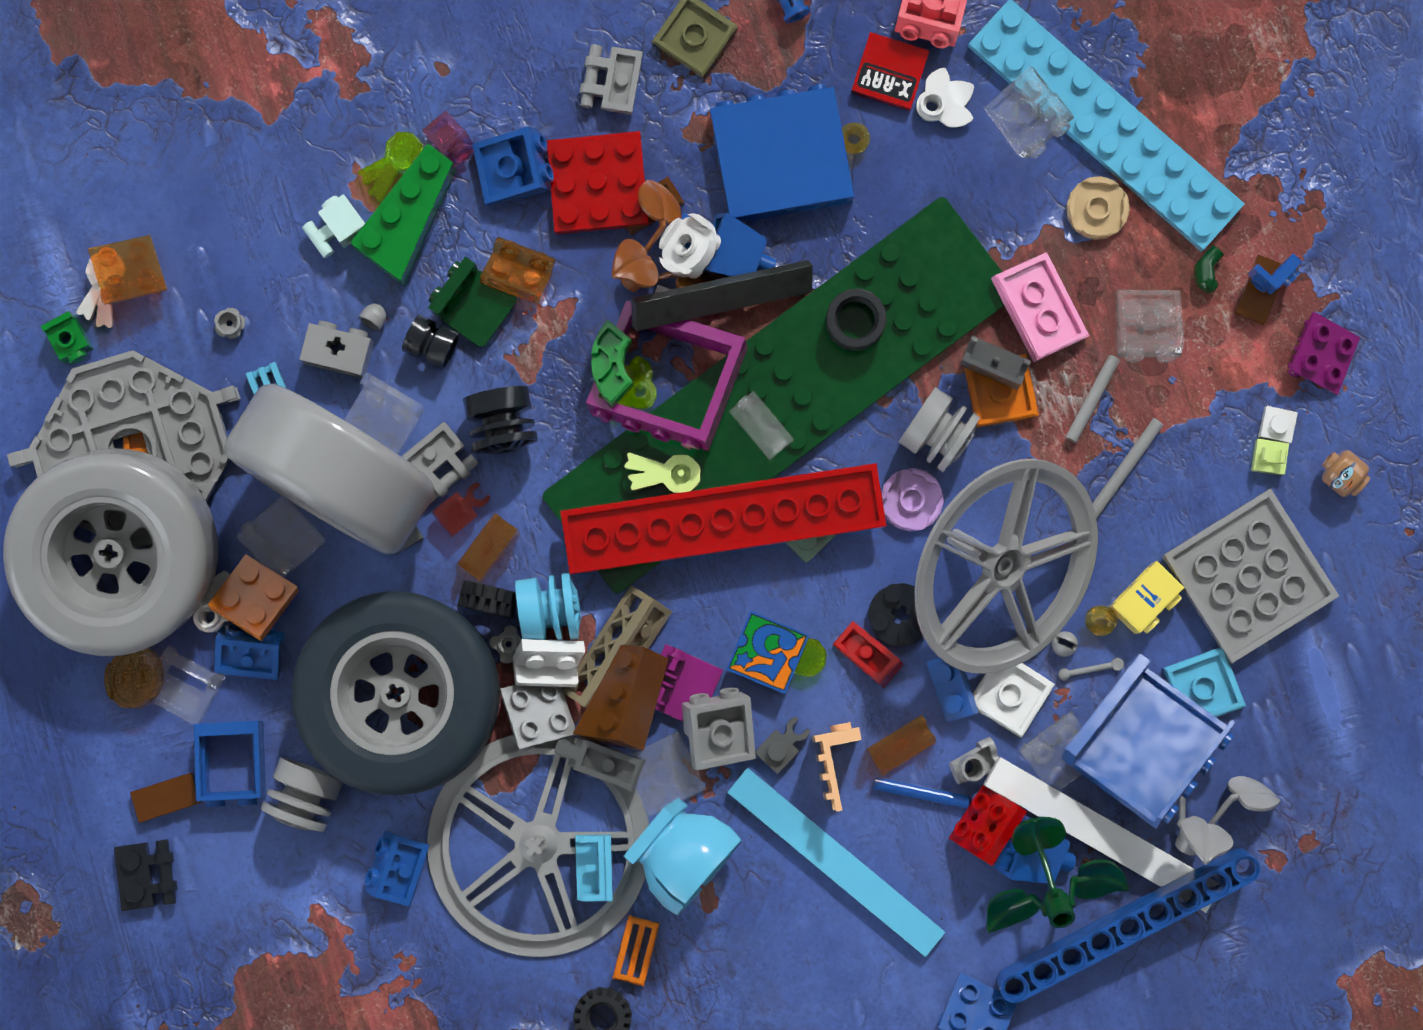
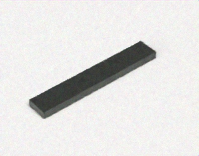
M809 260L631 298L632 326L636 331L811 293L813 265Z

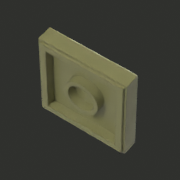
M680 0L651 43L654 47L703 79L737 31L738 25L700 0Z

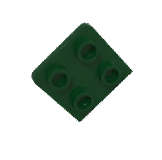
M465 256L461 262L457 260L451 266L447 273L449 279L442 288L438 286L432 292L428 299V302L431 303L428 308L434 316L478 347H485L516 305L517 298L513 293L480 271L476 263Z

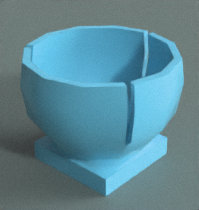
M680 798L675 799L659 812L624 855L632 864L636 862L643 864L649 890L663 907L677 916L703 890L700 886L705 887L742 842L741 838L730 826L717 818L708 815L687 814L685 809L688 805Z

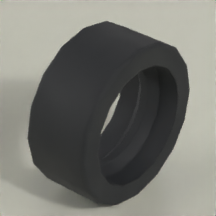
M860 288L848 289L838 294L830 303L825 318L826 330L832 341L839 347L850 351H861L875 345L882 336L887 322L886 310L881 300L872 292ZM850 302L864 303L871 308L874 314L875 323L873 329L862 338L848 337L841 332L838 326V313L844 305Z

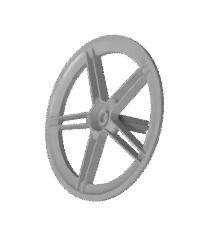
M1020 459L1007 462L986 471L974 479L955 496L940 515L929 534L920 557L915 582V611L924 639L932 651L944 662L954 668L970 673L984 674L1007 670L1027 661L1044 649L1075 613L1092 577L1097 554L1098 529L1092 501L1084 486L1072 473L1055 463L1045 460ZM1014 482L1000 537L994 547L978 541L959 529L952 530L958 519L975 501L999 486ZM1036 482H1040L1053 489L1061 498L1068 511L1072 530L1022 546ZM1055 547V548H1053V549L1047 550V551H1045V552H1042V553H1040V554H1037V555L1031 557V554H1034V553H1037V552H1040V551H1043V550H1046V549ZM943 548L982 567V575L941 625L934 604L933 583L937 561ZM1071 553L1066 576L1055 599L1044 614L1035 622L1022 581L1025 572ZM1014 590L1016 592V596L1023 614L1027 630L1024 626V623L1022 621L1021 615L1019 613L1018 607L1012 594ZM1001 591L1018 636L1003 644L987 648H973L957 643L958 638L995 595Z
M511 735L486 745L478 757L462 773L446 782L440 791L432 810L427 835L430 873L435 888L450 914L464 929L480 941L496 949L521 956L548 957L561 955L583 948L613 929L627 914L637 899L646 875L641 862L632 864L627 860L623 876L613 893V901H608L592 917L577 925L558 868L557 858L563 854H576V847H571L570 839L576 838L575 835L611 834V838H628V844L611 845V851H627L649 826V821L637 789L630 791L603 781L621 807L627 832H559L555 826L571 768L568 765L570 758L554 752L558 740L535 745V748L523 751L518 749L515 737ZM569 736L562 739L575 743L577 738ZM530 754L554 755L535 818L531 822H525L471 787L481 775L506 760ZM560 757H564L567 759L552 814L545 813L543 811ZM466 792L472 794L515 823L509 830L464 798V794ZM460 802L515 842V848L464 891L461 890L456 880L450 858L451 825ZM510 860L516 868L472 901L467 899L466 896ZM533 867L537 872L559 932L529 934L513 931L494 923L474 906L525 868ZM551 873H554L571 928L565 930L545 877Z

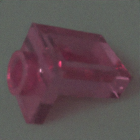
M446 110L422 130L435 147L453 162L455 167L474 152L473 141Z

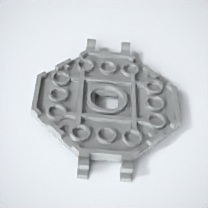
M132 350L72 368L66 378L67 382L60 395L53 402L40 432L33 439L30 447L7 454L10 467L15 466V468L33 462L37 477H39L53 466L91 451L115 448L113 440L142 432L148 453L166 461L182 472L197 487L207 503L230 460L224 451V444L228 436L218 405L238 401L241 398L237 387L230 386L211 392ZM106 510L105 518L108 528L121 530L127 519L126 513L118 510ZM84 519L79 524L82 528L97 534L88 520ZM140 527L131 535L132 543L136 549L153 544L151 536L145 527Z

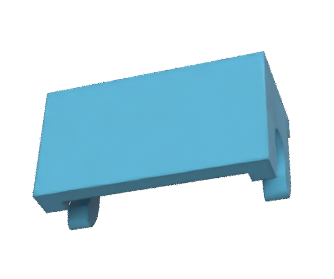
M611 834L575 835L577 900L613 901Z

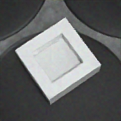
M1265 406L1258 438L1291 444L1298 412Z

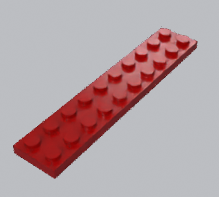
M877 463L560 511L570 575L886 527Z

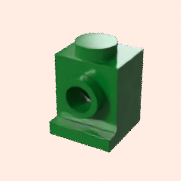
M70 311L41 325L59 360L65 364L68 362L75 364L82 361L88 356L87 352L94 349L79 320ZM70 334L71 341L63 344L62 337Z

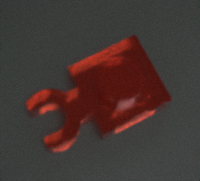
M478 482L470 485L464 498L456 492L432 512V515L452 538L477 518L478 515L472 509L474 507H484L491 498L487 495L482 500H477L473 496V492L480 486Z

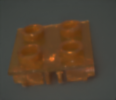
M150 235L88 248L100 288V298L104 305L167 291Z

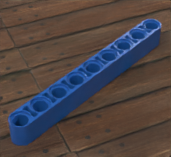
M1240 848L1212 860L1207 865H1203L1005 967L997 976V985L1001 995L1010 1003H1019L1254 882L1260 875V863L1249 851ZM1248 859L1250 862L1248 869L1241 873L1236 872L1238 862ZM1220 874V883L1215 887H1207L1209 877ZM1185 889H1191V898L1186 902H1179L1178 896L1180 892ZM1156 904H1162L1164 908L1159 916H1149L1151 907ZM1127 919L1135 920L1133 929L1127 932L1120 930L1122 922ZM1105 934L1106 941L1103 945L1098 947L1091 945L1092 939L1096 935ZM1067 950H1078V955L1074 960H1063V955ZM1038 965H1049V970L1045 975L1036 976L1034 974V970ZM1019 979L1021 981L1019 988L1016 990L1008 991L1005 989V985L1009 980Z

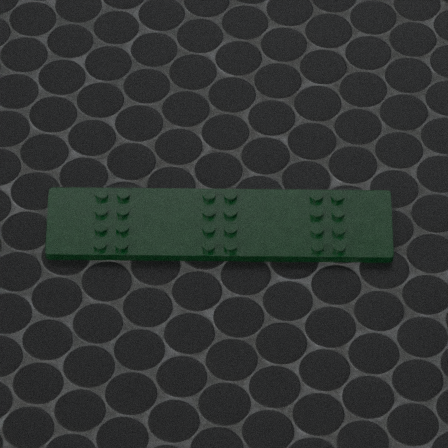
M939 197L746 341L747 351L709 451L693 448L689 450L684 448L681 442L671 439L669 442H663L652 437L650 432L643 430L639 432L626 430L543 492V499L562 523L560 511L675 494L664 483L632 491V481H630L628 476L644 472L624 467L629 461L628 453L663 464L674 455H688L692 457L700 466V482L692 491L774 479L1005 306L991 280L992 277L1002 271L948 200L944 197ZM860 288L872 292L881 300L886 310L887 322L882 336L875 345L861 351H850L839 347L832 341L826 330L825 318L830 303L838 294L848 289ZM850 302L844 305L837 316L841 332L851 338H862L868 335L875 323L871 308L861 302ZM728 355L649 414L700 430ZM663 561L599 570L598 572L611 590L619 594Z

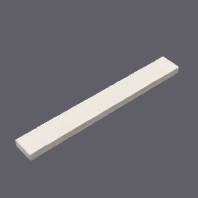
M998 757L983 784L1038 817H1052L1060 820L1064 824L1066 833L1159 887L1195 870L1001 757ZM1211 878L1207 881V887H1215L1219 884ZM1185 889L1180 892L1178 897L1188 901L1192 896V890ZM1210 905L1200 910L1207 913Z

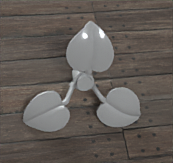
M1245 776L1233 777L1227 785L1229 791L1233 794L1228 797L1207 824L1204 819L1197 816L1185 818L1186 799L1181 796L1179 820L1177 822L1180 832L1175 846L1187 855H1197L1204 865H1207L1216 857L1229 852L1233 846L1232 837L1223 828L1215 825L1231 803L1239 800L1246 809L1261 812L1277 807L1280 803V798L1276 797L1268 787L1255 779Z

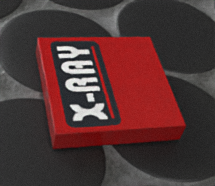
M870 32L851 93L911 111L930 50Z

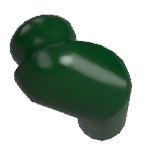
M1214 245L1194 266L1196 285L1204 293H1212L1218 287L1214 266L1222 259L1224 254Z

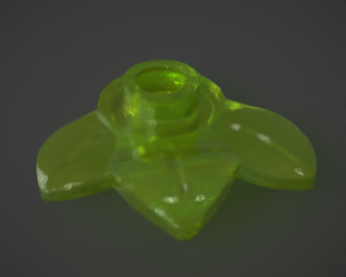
M636 356L631 361L629 367L624 365L626 374L633 381L634 386L621 398L618 404L630 408L646 409L656 401L657 389L651 381L653 370L649 362L640 356ZM641 388L646 389L642 397L636 396L637 390Z

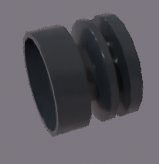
M527 386L496 388L463 398L467 420L482 422V426L469 431L470 437L485 438L472 443L473 453H509L538 441L536 431H523L535 426V420L519 417V414L532 409Z

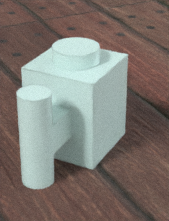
M344 194L339 198L333 196L322 204L321 207L323 209L318 213L326 223L325 226L318 229L313 221H309L302 227L323 258H327L334 253V250L328 243L330 240L336 237L343 248L351 244L350 242L365 224Z

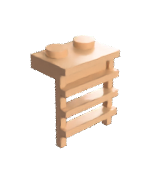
M851 722L830 726V733L812 736L813 742L820 743L822 753L815 755L816 761H823L825 773L819 774L820 780H827L829 789L828 792H823V796L826 800L831 799L832 809L836 810V812L842 811L830 746L862 740L859 727L852 728Z

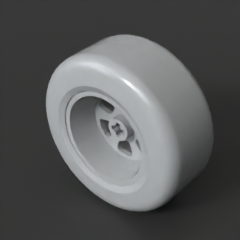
M266 384L256 391L224 444L226 456L248 474L336 529L384 554H395L402 549L435 494V487L432 481L400 455L330 411L276 384Z
M118 448L101 449L76 456L53 466L34 480L23 492L9 517L3 542L4 571L11 594L18 607L32 625L46 637L68 649L96 656L127 655L158 644L184 625L200 608L211 589L218 563L217 531L211 511L197 487L177 468L162 459L144 452ZM106 510H118L126 513L127 519L121 530L108 528L105 518ZM84 519L92 524L97 533L91 543L78 540L74 536V531ZM140 527H145L151 536L152 548L136 549L132 543L131 535ZM111 545L112 550L118 552V555L113 558L112 554L106 551V548ZM87 554L92 560L93 568L85 576H79L75 571L71 561L73 555ZM133 561L147 564L150 567L148 576L141 584L134 582L127 571ZM103 573L114 574L117 577L119 592L117 594L98 590V582Z

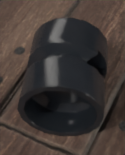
M419 314L412 322L405 336L402 351L417 359L424 356L426 363L443 370L455 351L460 334L445 326L438 329L436 328L435 321Z

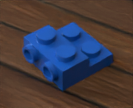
M527 126L472 144L486 205H495L517 197L524 199L551 190L550 182L554 180V173L550 164L545 163L543 152L547 151V141L545 136L539 133L537 129Z

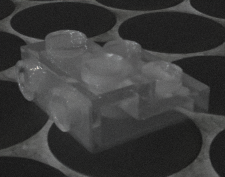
M1030 66L983 108L1016 154L1027 159L1042 155L1047 149L1045 143L1053 136L1060 137L1070 129L1069 122L1074 118L1058 94L1052 92L1036 69Z
M1117 289L1115 295L1117 357H1125V360L1128 362H1139L1144 357H1157V361L1162 363H1169L1176 358H1180L1184 348L1180 290Z

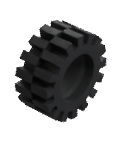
M463 580L457 606L513 619L517 604L516 592Z
M597 987V989H591L579 999L573 1014L575 1030H600L594 1027L590 1020L591 1011L598 1005H607L615 1013L614 1024L605 1030L630 1029L632 1019L630 1004L623 997L622 993L615 991L613 988Z

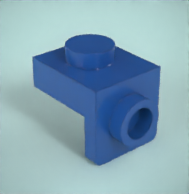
M1292 254L1272 275L1259 264L1254 266L1248 272V275L1252 278L1251 283L1254 287L1263 293L1267 291L1271 295L1282 284L1288 287L1300 274L1296 268L1302 261L1295 254Z

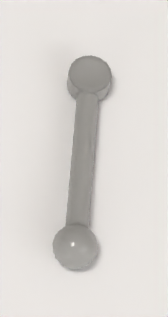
M1115 658L1110 663L1074 670L1063 668L1059 671L1058 676L1061 680L1066 681L1071 676L1107 669L1119 671L1124 667V662L1120 658Z

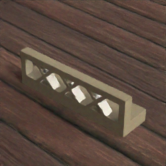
M630 585L577 667L579 681L577 686L564 687L562 693L587 708L620 645L640 646L649 649L672 611ZM635 598L642 599L637 610L630 613L629 607ZM622 626V633L619 638L612 640V634L615 629ZM605 652L604 661L601 665L595 667L596 658L599 654ZM587 679L588 686L581 696L575 693L576 689L582 681Z

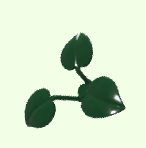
M1038 817L1037 819L1025 820L1012 833L1013 847L1020 855H1030L1038 851L1050 890L1046 892L1043 903L1035 894L1027 896L1025 891L1021 889H1011L995 895L987 905V932L989 934L1029 919L1039 909H1041L1044 917L1048 916L1052 927H1067L1075 920L1073 911L1076 907L1075 896L1080 899H1092L1113 892L1129 891L1125 875L1116 864L1108 860H1093L1084 863L1078 869V876L1070 878L1068 896L1062 889L1056 888L1044 849L1054 848L1065 839L1066 829L1064 824L1052 817Z

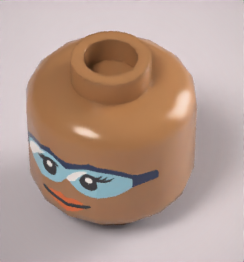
M1344 450L1339 454L1333 451L1321 465L1325 468L1322 474V481L1341 497H1346L1350 494L1355 497L1371 479L1368 476L1369 466L1350 450Z

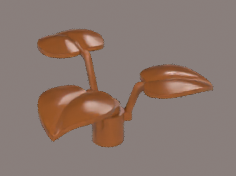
M647 179L639 188L638 199L643 211L651 219L659 221V227L645 247L633 239H625L619 244L613 259L612 278L620 279L623 286L631 292H636L642 287L651 288L659 280L669 277L677 278V288L711 281L709 275L703 272L695 279L678 277L669 271L658 275L656 264L650 256H647V253L666 228V223L671 224L675 219H681V209L674 195L666 187Z

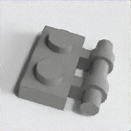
M592 44L589 56L585 57L584 67L587 69L584 83H581L579 94L582 95L580 106L592 108L594 97L603 98L602 110L633 115L643 51L612 46L610 58L601 57L603 47ZM599 70H607L605 86L597 84Z
M445 422L441 423L401 456L422 471L432 481L435 487V494L430 503L439 496L443 498L449 493L447 489L461 478L465 480L471 475L469 471L479 464L472 454L462 462L459 460L456 454L465 446ZM449 461L454 468L439 480L434 472Z

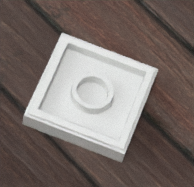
M1021 663L1007 670L985 673L973 692L978 712L1019 738H1022L1055 684Z

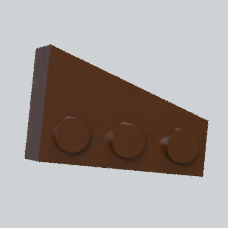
M620 645L573 734L606 746L644 751L669 658L645 647Z

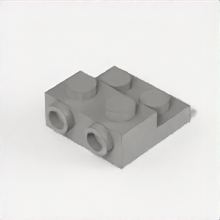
M724 688L720 690V696L709 698V695L705 693L693 694L690 696L689 702L682 703L684 734L689 737L691 766L694 770L697 771L756 759L751 698L739 692L738 688Z

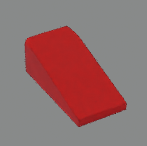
M854 621L850 623L832 644L882 688L891 681L903 666L902 661Z

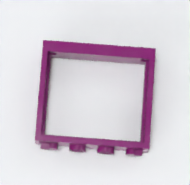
M626 301L616 327L628 335L632 325L631 302ZM690 320L645 329L728 355L700 430L618 403L612 408L599 393L595 381L586 401L590 414L600 418L604 423H609L610 420L621 423L623 428L632 432H639L640 430L650 432L652 437L663 442H669L671 439L681 442V445L689 450L693 448L709 451L747 351L745 337Z

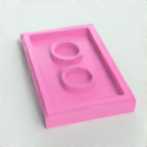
M1047 252L991 278L1033 362L1089 337Z

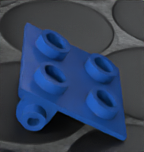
M959 973L945 1011L941 1013L937 1021V1029L1007 1030L1017 1003L1008 1002L1001 995L1000 991Z

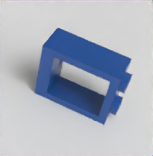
M263 721L194 724L196 801H206V807L225 806V800L238 799V806L257 805V798H266ZM252 734L254 790L210 792L208 736Z

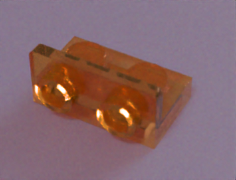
M497 237L494 242L493 252L481 274L480 283L539 305L552 278L555 259L542 252L521 246L514 241Z

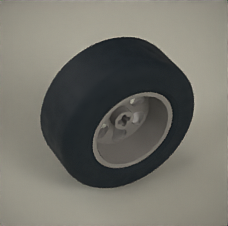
M403 591L373 593L352 600L336 609L309 636L302 648L294 670L292 682L293 714L300 736L308 751L336 779L348 786L372 794H414L433 789L452 780L462 773L484 749L494 729L500 703L499 677L494 658L484 638L457 611L435 599L416 593ZM388 652L392 656L393 670L384 676H380L371 667L370 662L378 655ZM411 654H415L428 664L427 670L417 678H413L405 672L407 658ZM358 680H365L375 686V695L372 700L362 703L355 701V686ZM435 684L439 687V701L436 707L431 708L419 702V691L422 687ZM394 685L397 688L404 689V693L400 695L402 699L400 702L397 699H390L389 695L393 693L392 687ZM377 709H381L389 715L388 725L383 733L375 731L366 724V718ZM413 711L422 719L423 727L414 733L405 735L402 732L401 717Z

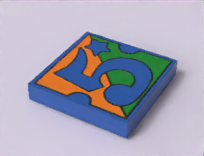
M750 611L726 670L786 694L810 635Z

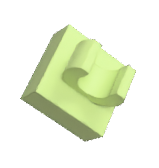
M1256 439L1251 471L1280 476L1285 475L1289 443Z

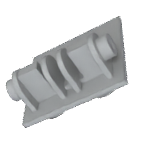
M512 685L499 689L519 750L528 751L535 748V745L574 735L575 726L565 695L562 693V687Z

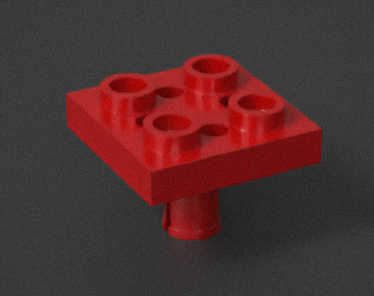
M983 785L974 796L960 821L955 825L948 839L992 866L1027 811Z

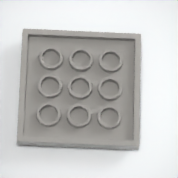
M1271 489L1263 492L1162 555L1177 581L1185 587L1183 589L1218 646L1224 651L1230 664L1339 597L1337 591Z

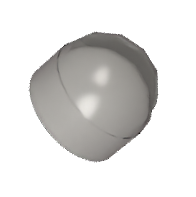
M371 304L363 309L358 318L369 328L380 331L385 324L386 313L382 306Z
M1062 631L1053 637L1051 646L1058 656L1067 657L1076 652L1078 640L1073 633ZM1059 638L1073 643L1072 649L1059 644Z

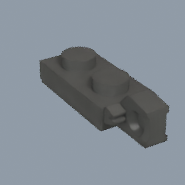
M577 737L575 743L561 738V740H558L554 750L555 753L570 758L568 765L574 767L573 770L630 791H635L646 761L601 743Z

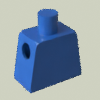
M728 213L715 215L712 224L715 227L716 234L721 238V244L715 251L709 264L703 269V273L727 278L775 267L776 259L763 254L767 239Z
M1025 815L1021 823L1031 818ZM1010 838L1000 853L994 868L1012 880L1048 883L1038 851L1030 855H1020L1015 851L1012 838ZM1066 839L1054 848L1044 849L1054 882L1060 870L1070 872L1076 864L1075 855L1068 852L1070 842Z

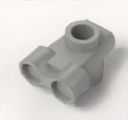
M991 737L976 742V748L949 762V767L957 784L967 781H978L983 776L989 775L999 757L994 741ZM969 761L970 769L965 772V765Z

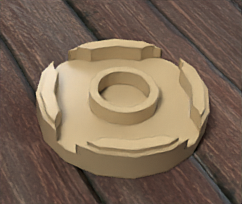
M1102 176L1089 177L1077 184L1069 194L1066 204L1067 219L1072 228L1083 237L1093 240L1107 239L1118 233L1127 222L1130 211L1129 198L1125 191L1114 180Z

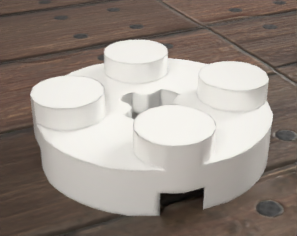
M692 213L687 214L690 217L683 220L677 218L669 224L660 239L659 248L663 250V259L660 258V263L666 270L678 277L695 279L702 274L703 269L709 264L715 251L720 247L721 238L716 234L715 227L711 222L698 214ZM687 242L691 243L688 249L684 247Z

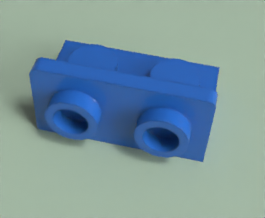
M235 624L222 626L215 638L214 673L278 680L281 666V646L285 639V633L271 628L261 642Z
M385 830L375 846L376 858L373 867L369 868L365 876V892L376 898L410 907L429 844Z

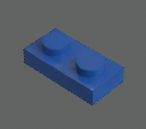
M941 658L928 661L927 665L945 722L948 723L979 713L966 672L954 668Z

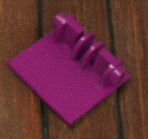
M1312 312L1309 320L1304 322L1305 327L1301 337L1297 339L1300 345L1294 347L1296 354L1293 355L1291 363L1287 365V368H1289L1288 375L1295 378L1302 376L1338 395L1360 337L1318 313Z
M665 644L661 655L669 658L655 709L683 721L682 703L689 702L690 696L693 694L705 693L709 695V698L712 697L723 669Z

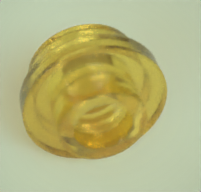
M852 122L842 128L847 153L859 154L868 147L870 134L864 125ZM856 134L859 136L860 141L857 144H852L848 137Z
M1095 606L1087 611L1085 624L1093 634L1105 636L1110 634L1115 628L1117 615L1108 606Z

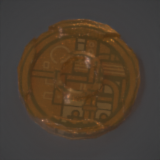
M149 648L132 654L115 656L111 663L108 662L104 672L106 694L117 705L127 709H141L150 705L159 695L164 683L162 661L155 651Z

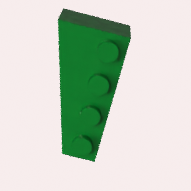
M427 143L350 242L357 252L404 287L409 279L414 262L416 263L425 237L431 229L436 212L441 206L456 172L453 162Z

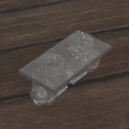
M754 391L748 396H744L729 411L769 460L794 440Z

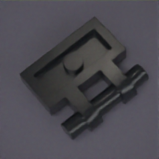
M168 839L156 841L157 854L152 855L149 853L148 842L114 847L121 911L156 906L155 893L161 892L164 905L176 903L175 890H178L177 880H173L171 862L174 861V854L170 852ZM151 864H159L160 883H153Z

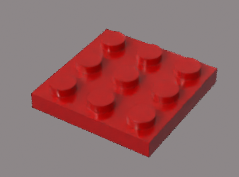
M640 131L547 140L548 161L554 173V180L550 182L554 232L556 235L620 229L629 226H649L648 215L641 208L638 199L639 188L645 182Z

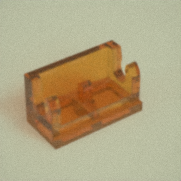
M494 513L457 564L483 583L520 534V531Z
M919 715L865 749L883 776L935 744L936 737L929 730L923 715Z

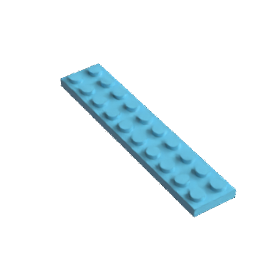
M1008 0L968 44V48L1201 252L1245 204L1013 0Z

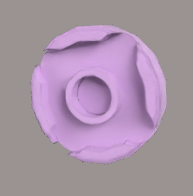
M909 468L893 474L884 484L881 492L887 521L896 528L909 532L923 530L932 525L941 514L944 503L942 489L937 479L927 471L917 468Z

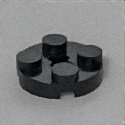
M906 583L890 584L876 593L868 608V618L872 631L880 641L890 646L901 647L911 645L923 638L915 611V586ZM903 606L906 608L905 614L909 618L907 621L902 620L897 624L894 622L895 616L891 612L893 608L898 610Z

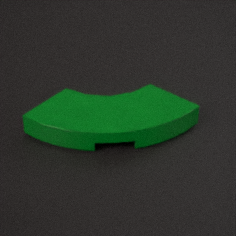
M607 320L595 338L591 353L593 379L599 393L606 403L613 408L634 386L624 367L625 355L632 344V340Z

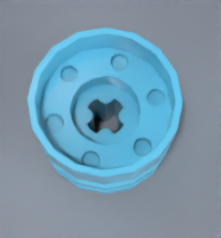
M563 573L561 575L562 588L557 589L554 575H549L548 590L541 591L537 577L515 581L522 639L546 640L547 629L553 628L556 639L563 640L562 627L568 626L571 640L579 639L581 611L578 592L571 580L570 573Z

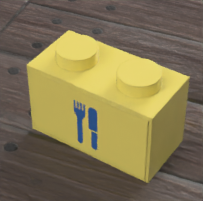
M1155 561L1121 593L1108 609L1134 634H1139L1142 631L1147 634L1159 623L1160 620L1156 616L1164 608L1170 611L1182 599L1179 593L1185 587L1158 561Z

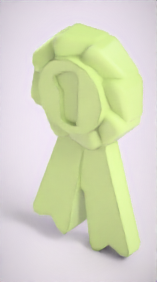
M633 453L627 454L629 461L624 467L644 472L628 476L630 481H632V491L664 483L673 493L692 491L700 482V466L688 455H674L663 464Z

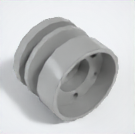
M935 387L898 443L914 454L927 444L931 449L927 455L926 462L930 464L939 452L944 457L938 464L937 469L944 472L949 465L958 460L973 438L980 416L973 413L967 423L964 424L960 419L967 408L962 406L952 416L947 411L953 398Z
M280 757L273 778L284 784L285 787L283 791L268 789L266 794L279 800V803L275 804L264 801L261 810L285 825L304 831L315 830L325 832L327 824L314 817L316 814L326 817L331 816L332 812L320 804L321 799L337 800L343 782L323 770Z

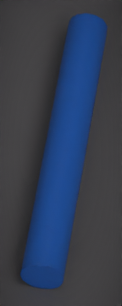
M875 777L873 785L875 790L966 809L968 808L970 798L967 795Z

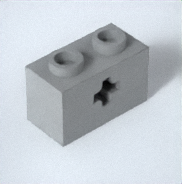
M319 320L318 325L309 323L299 360L305 365L365 379L374 347L372 339L367 337L368 333L354 328H349V332L336 330V324ZM340 341L345 350H340L335 355L331 346H337Z

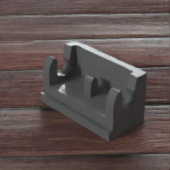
M971 336L959 365L1017 390L1024 380V374L1031 361Z

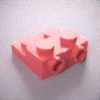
M902 0L894 31L899 32L906 40L913 41L922 38L931 41V44L937 48L955 47L967 0Z

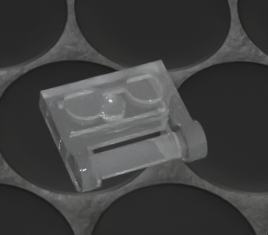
M169 645L164 650L158 663L160 681L156 692L149 701L156 696L152 701L156 705L193 725L199 724L221 687L225 675L213 673L178 654V650ZM173 665L208 684L206 690L202 692L167 673L170 666ZM158 681L150 682L151 687L146 688L148 693H145L144 689L141 696L147 699L154 692Z

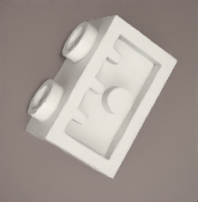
M521 639L512 657L515 684L517 686L576 687L579 682L577 666L585 654L584 641Z

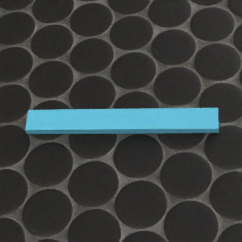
M746 768L728 790V794L923 956L926 957L946 933L749 768Z

